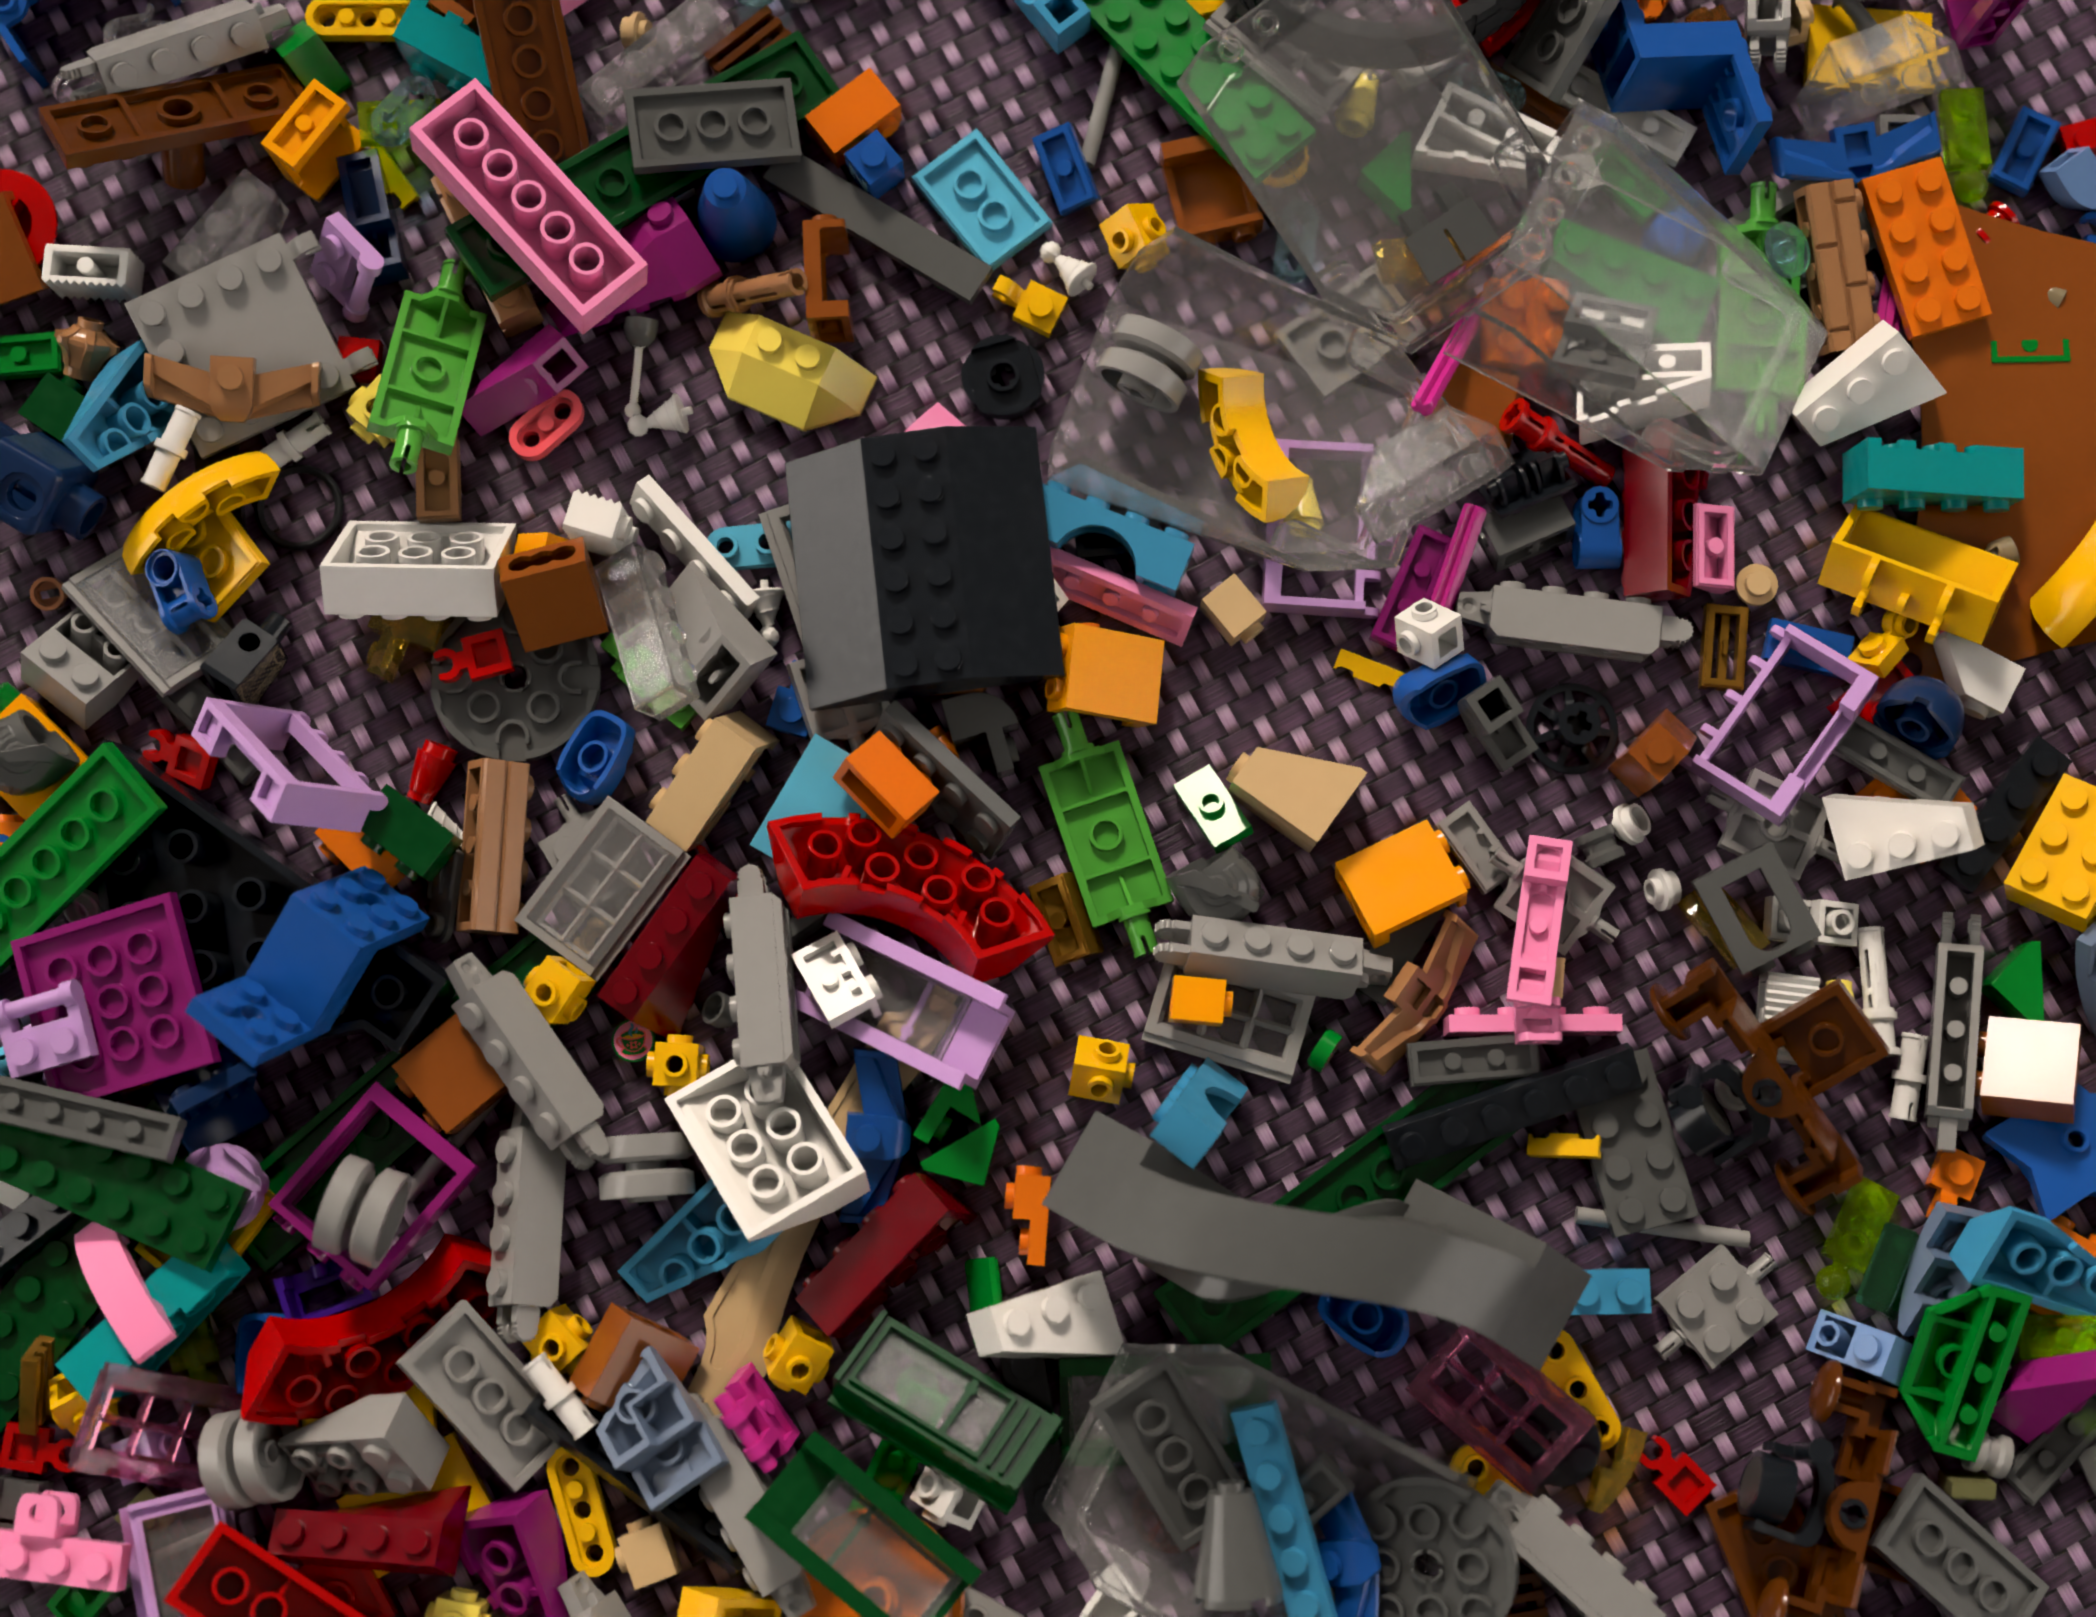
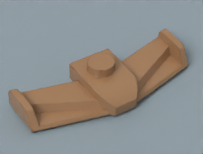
M144 353L143 386L146 396L173 405L178 404L190 410L216 417L221 422L245 423L249 419L320 406L322 363L315 362L256 374L257 359L253 357L210 355L209 371H205Z
M1445 909L1442 915L1445 921L1423 968L1421 969L1419 966L1407 961L1383 995L1396 1008L1358 1047L1353 1046L1349 1050L1363 1064L1382 1076L1405 1055L1407 1043H1416L1433 1025L1438 1023L1448 1008V1002L1479 937L1457 914Z

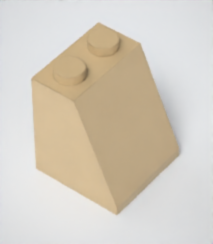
M1257 747L1251 756L1244 752L1229 771L1226 780L1231 783L1228 792L1235 801L1310 853L1367 772L1360 767Z

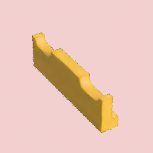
M376 142L370 149L377 148L390 194L395 193L401 201V209L405 210L421 197L382 144Z
M1343 648L1340 649L1333 667L1336 669L1341 666L1353 672V677L1378 687L1382 684L1393 687L1396 680L1406 674Z
M1549 1133L1547 1138H1534L1533 1134H1528L1527 1155L1529 1157L1601 1159L1600 1135H1596L1594 1139H1581L1579 1134Z

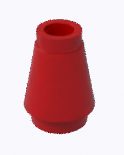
M426 739L422 748L417 747L409 790L406 796L420 803L431 805L433 798L436 797L458 764L454 761L458 752L443 744Z

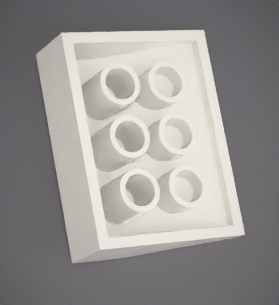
M349 521L319 566L324 614L338 615L342 619H357L364 615H381L386 620H399L406 616H424L425 619L430 621H441L449 617H467L468 620L475 622L487 621L497 617L505 602V594L500 583L499 557L513 554L517 533L516 523Z
M734 1059L664 1098L749 1243L831 1214L871 1191L864 1168L799 1065L793 1072L786 1073L784 1102L778 1104L757 1105L754 1101L749 1076L741 1068V1065L735 1064Z

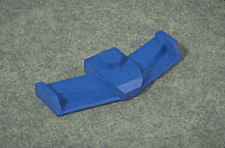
M1935 111L1879 136L1876 135L1875 122L1872 121L1831 129L1829 131L1830 143L1784 139L1783 137H1774L1769 142L1773 171L1778 177L1816 182H1831L1853 178L1855 188H1858L1857 183L1864 178L1916 164L1942 152Z
M853 1047L863 1113L847 1111L845 1139L856 1157L859 1158L858 1160L866 1172L871 1191L842 1207L838 1220L844 1223L862 1224L863 1218L877 1206H883L890 1198L903 1157L910 1150L911 1125L907 1120L898 1059L876 1048Z
M1351 1491L1318 1520L1325 1538L1316 1539L1329 1587H1335V1608L1338 1617H1379V1571L1382 1567L1378 1547L1371 1538Z

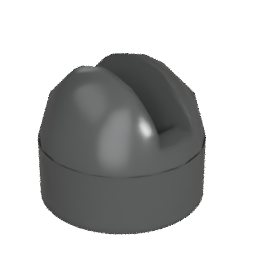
M720 991L712 993L705 1001L702 1009L703 1021L716 1028H729L735 1023L731 1019L729 1007L731 996Z

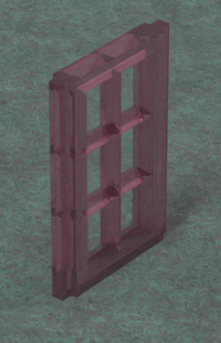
M1462 1325L1458 1327L1405 1389L1519 1490L1531 1494L1597 1420L1541 1371L1524 1363L1482 1334ZM1468 1341L1496 1364L1482 1382L1454 1359ZM1447 1365L1476 1388L1461 1406L1433 1382ZM1503 1372L1532 1396L1518 1413L1513 1411L1489 1390ZM1483 1395L1511 1419L1497 1437L1468 1413ZM1539 1404H1542L1568 1427L1553 1444L1525 1421ZM1518 1427L1523 1429L1547 1450L1532 1468L1504 1444Z
M105 1362L103 1369L99 1371L69 1454L70 1461L67 1468L74 1471L188 1490L204 1487L200 1478L199 1465L174 1461L183 1437L199 1440L202 1434L201 1431L186 1429L193 1407L197 1405L223 1410V1412L239 1410L242 1406L243 1395L238 1394L237 1388ZM113 1390L144 1395L136 1419L105 1414ZM154 1397L184 1403L176 1427L146 1421ZM101 1423L132 1428L124 1452L93 1447ZM142 1430L173 1435L165 1459L134 1454Z

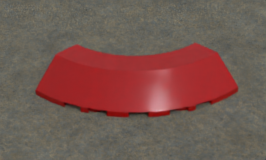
M821 812L794 815L768 821L767 823L778 885L796 919L827 913H848L874 917L896 924L926 940L939 950L956 970L980 982L1007 975L1054 939L1055 934L1047 921L1024 892L1020 895L1003 879L1005 874L996 867L991 870L988 866L971 856L972 850L950 838L944 837L942 841L931 835L919 832V826L910 824L892 839L874 820L860 819L859 813L850 812L848 817H822Z
M445 1233L434 1251L412 1275L385 1295L368 1304L347 1312L320 1318L290 1319L268 1316L248 1353L240 1414L242 1420L272 1425H298V1420L323 1418L368 1395L407 1392L414 1383L398 1367L396 1362L460 1300H466L491 1329L496 1326L497 1307H488L489 1293L486 1288V1281L491 1268L492 1249L480 1242Z

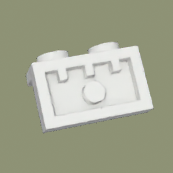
M837 930L791 954L797 969L831 1029L868 1009L874 1019L882 1015L877 1000L882 998L883 994L872 974L866 977L863 976L859 969V966L864 964L860 953L852 941L845 944Z

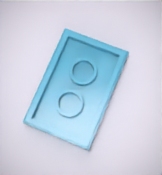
M977 128L912 176V182L969 253L990 265L993 271L1053 227V221Z
M815 733L749 845L773 858L767 830V823L772 820L821 812L822 817H848L850 812L859 813L860 819L866 818L867 813L832 778L850 753Z

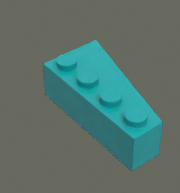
M411 0L393 34V38L411 68L410 72L427 83H432L433 80L447 85L446 88L453 94L476 78L492 95L480 36L476 35L472 28L463 23L464 19L451 11L448 10L445 17L429 9V0Z
M1867 437L1842 454L1843 504H1857V510L1876 511L1883 509V505H1899V511L1914 512L1925 510V505H1941L1942 512H1962L1967 510V506H1983V512L1985 513L2009 511V506L2024 499V448L1972 445L1965 447L1964 452H1957V445H1954V443L1939 442L1923 446L1922 449H1916V440L1900 439L1896 443L1882 445V438Z

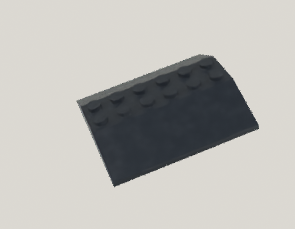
M942 426L860 438L785 463L810 711L1065 677L1036 427Z

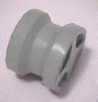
M1986 1431L1976 1462L1961 1459L1962 1467L1972 1472L1985 1470L1990 1477L2003 1479L2009 1473L2013 1464V1440L2011 1437L1997 1434L1994 1437L1989 1436Z

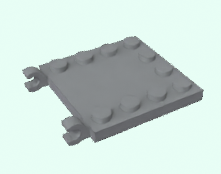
M312 230L296 236L288 243H286L283 235L279 232L124 303L149 354L198 369L209 371L210 355L253 357L257 359L256 374L321 362V405L357 389L358 387L353 376L379 365L369 346L352 353L345 359H343L296 263V261L322 250ZM316 407L249 419L245 423L221 422L216 417L196 412L202 417L198 421L191 439L200 457L206 459Z

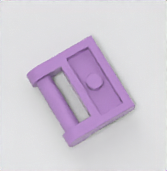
M336 212L325 218L319 238L322 250L315 253L310 273L320 286L326 288L343 305L342 312L344 317L351 322L360 323L367 318L370 309L367 301L375 277H378L382 272L384 258L339 212ZM357 270H358L359 273H358V276H357V279H356V282H355V286L353 287V283H354V280H355V276H356V273H357Z
M77 979L61 982L56 989L11 1002L9 999L0 1000V1036L11 1078H22L100 1055L84 991ZM64 1005L67 1009L68 1017L24 1030L20 1029L18 1021L20 1017Z

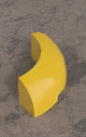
M1237 368L1198 369V396L1202 424L1209 423L1214 446L1209 449V452L1221 479L1228 478L1238 492L1235 500L1255 518L1264 523H1270L1287 517L1298 507L1305 495L1310 476L1297 469L1288 460L1275 439L1266 410L1264 373Z
M253 451L214 463L176 484L143 514L129 533L123 545L122 557L130 574L145 573L146 560L157 549L162 548L179 552L197 534L193 526L214 511L217 515L222 516L246 504L267 499L280 473L278 465L267 454Z
M2096 521L2069 558L2030 598V609L2036 622L2062 649L2096 617Z

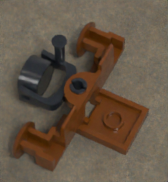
M1713 957L1687 972L1685 983L1671 992H1668L1658 983H1655L1650 988V1001L1657 1017L1669 1033L1678 1040H1689L1691 1038L1689 1026L1708 1016L1717 1030L1721 1027L1724 1029L1741 1054L1749 1050L1753 1055L1748 1060L1743 1073L1732 1062L1726 1059H1717L1703 1068L1698 1064H1690L1687 1067L1685 1077L1670 1084L1667 1096L1670 1099L1668 1111L1678 1133L1691 1151L1701 1158L1714 1152L1713 1161L1719 1166L1753 1143L1766 1137L1770 1132L1771 1118H1787L1804 1141L1803 1150L1809 1157V1160L1793 1167L1786 1159L1780 1157L1775 1163L1774 1168L1780 1188L1787 1200L1797 1211L1806 1216H1813L1816 1213L1815 1202L1833 1192L1835 1195H1838L1863 1181L1862 1165L1814 1100V1097L1888 1056L1890 1049L1840 978L1761 1024ZM1783 1045L1801 1069L1791 1075V1080L1777 1062L1778 1048ZM1709 1079H1718L1730 1087L1749 1112L1753 1123L1752 1129L1735 1137L1731 1122L1724 1109L1711 1091L1702 1084Z
M1830 1360L1821 1366L1814 1378L1809 1397L1810 1415L1819 1424L1826 1422L1832 1412L1847 1417L1835 1470L1831 1463L1834 1457V1447L1825 1438H1816L1812 1442H1792L1789 1445L1776 1441H1764L1763 1451L1757 1450L1753 1452L1740 1478L1737 1492L1738 1512L1743 1516L1755 1519L1744 1520L1742 1529L1799 1547H1812L1816 1544L1823 1533L1824 1527H1827L1829 1535L1833 1538L1832 1548L1816 1544L1804 1598L1801 1599L1789 1595L1787 1580L1784 1577H1776L1770 1580L1762 1591L1757 1604L1756 1617H1834L1836 1607L1856 1610L1865 1571L1914 1587L1867 1546L1871 1536L1903 1489L1882 1482L1883 1476L1889 1475L1899 1432L1895 1430H1879L1886 1399L1897 1398L1898 1389L1871 1380L1857 1381L1843 1376L1841 1362L1837 1360ZM1792 1460L1807 1464L1811 1468L1813 1476L1810 1506L1801 1527L1795 1533L1763 1523L1774 1526L1782 1524L1792 1507L1798 1484V1468ZM1835 1476L1848 1481L1834 1490ZM1843 1508L1848 1509V1517L1846 1513L1841 1512Z

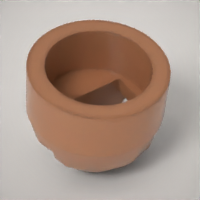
M55 577L37 579L30 588L32 603L37 608L45 611L61 608L68 598L67 594L61 589L64 583ZM59 589L60 596L42 600L41 592Z

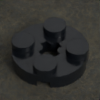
M1005 334L993 335L979 341L971 349V353L966 358L961 370L962 388L970 405L982 417L998 420L1017 418L1027 413L1040 401L1045 381L1043 362L1038 352L1031 345H1026L1024 342L1016 340L1014 336ZM1004 368L1006 373H1014L1015 378L1009 381V386L1001 387L1000 383H993L991 379L997 376V369Z
M1549 1395L1532 1401L1523 1410L1514 1424L1512 1448L1515 1458L1521 1468L1529 1474L1531 1480L1538 1485L1562 1487L1576 1484L1585 1479L1598 1462L1602 1447V1433L1598 1421L1590 1410L1583 1405L1580 1407L1578 1404L1568 1401L1569 1398ZM1556 1430L1559 1437L1566 1436L1569 1442L1564 1444L1563 1451H1556L1554 1447H1549L1546 1444V1441L1550 1438V1431Z

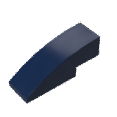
M377 148L336 157L348 222L384 258L382 272L378 277H375L372 288L410 279L390 191Z

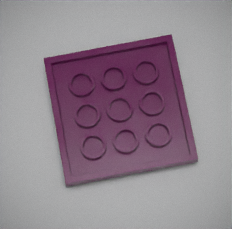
M177 892L161 894L10 941L24 998L56 989L61 982L71 979H77L84 991L100 1055L44 1071L48 1087L101 1098L221 1062L215 1036L185 1012L191 999L202 994L203 989ZM60 1005L30 1014L29 1017L31 1025L34 1027L68 1017L66 1007Z

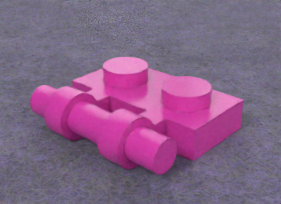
M750 1362L736 1371L724 1389L726 1391L717 1396L713 1402L722 1413L719 1419L726 1429H733L745 1446L742 1451L749 1462L755 1461L763 1474H766L778 1465L776 1459L788 1453L801 1432L754 1364Z

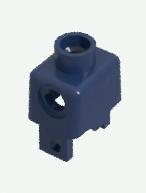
M0 421V520L28 536L62 530L77 540L85 538L97 526L107 506L106 497L92 489L98 478L99 470L93 473L65 444L45 431L20 434Z

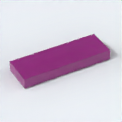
M1421 524L1418 525L1369 640L1397 652L1394 617L1422 598L1431 600L1452 539L1451 537Z

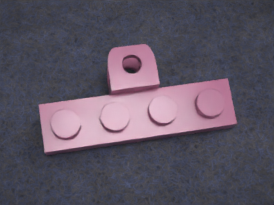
M1552 996L1550 1008L1513 1002L1514 1007L1497 1008V1014H1480V1008L1459 1007L1454 1008V1015H1448L1443 1019V1037H1486L1515 1034V1045L1560 1044L1563 1042L1562 1036H1615L1623 1031L1622 1014H1609V1007L1605 1006L1584 1007L1583 1014H1566V1007H1561V997Z
M52 1490L44 1491L41 1494L25 1493L20 1498L17 1506L14 1529L0 1528V1577L112 1592L126 1590L132 1544L72 1537L78 1535L81 1514V1502L76 1493ZM62 1504H63L64 1509H65L63 1516H62ZM36 1506L35 1515L33 1517V1509Z

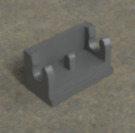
M1561 495L1530 506L1518 514L1509 515L1502 519L1495 511L1486 514L1479 538L1497 573L1572 541L1576 523Z

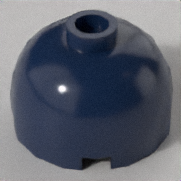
M1909 676L1892 684L1875 708L1877 711L1873 716V724L1934 760L1949 755L1965 726L1964 705L1959 696L1945 682L1928 676Z

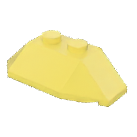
M726 312L709 347L728 399L803 432L833 424L846 418L851 419L860 416L877 381V376L839 349L761 315Z

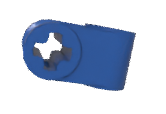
M1592 487L1573 506L1572 514L1576 523L1572 542L1573 565L1575 569H1619L1622 560V539L1619 526L1618 497L1607 487ZM1595 501L1596 508L1603 510V513L1597 516L1596 510L1588 508V505Z
M162 548L153 551L149 555L145 564L146 577L155 596L159 616L168 630L176 635H181L187 632L189 625L202 618L207 620L216 616L218 613L217 602L210 591L199 558L193 554Z

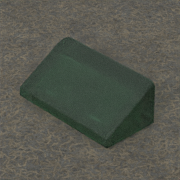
M1891 1222L1884 1224L1855 1297L1857 1303L1890 1320H1897L1908 1266L1920 1236L1917 1232Z

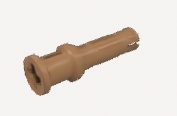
M799 268L751 279L735 275L728 277L722 283L713 281L700 289L697 300L702 313L709 318L722 317L727 311L736 314L746 312L755 303L803 295V291L808 288V281L805 273Z

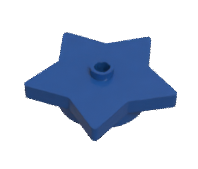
M2077 1084L2074 1124L2009 1118L1989 1129L1982 1136V1140L2019 1167L2030 1183L2040 1216L2052 1221L2085 1197H2096V1093L2088 1092L2080 1084ZM2068 1137L2074 1140L2077 1147H2074L2069 1143Z

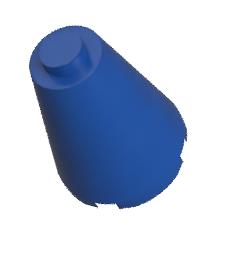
M720 168L713 171L705 181L695 211L694 227L713 257L725 262L740 263L747 261L749 257L758 253L760 255L767 250L776 234L777 218L773 203L760 188L738 171L731 168Z

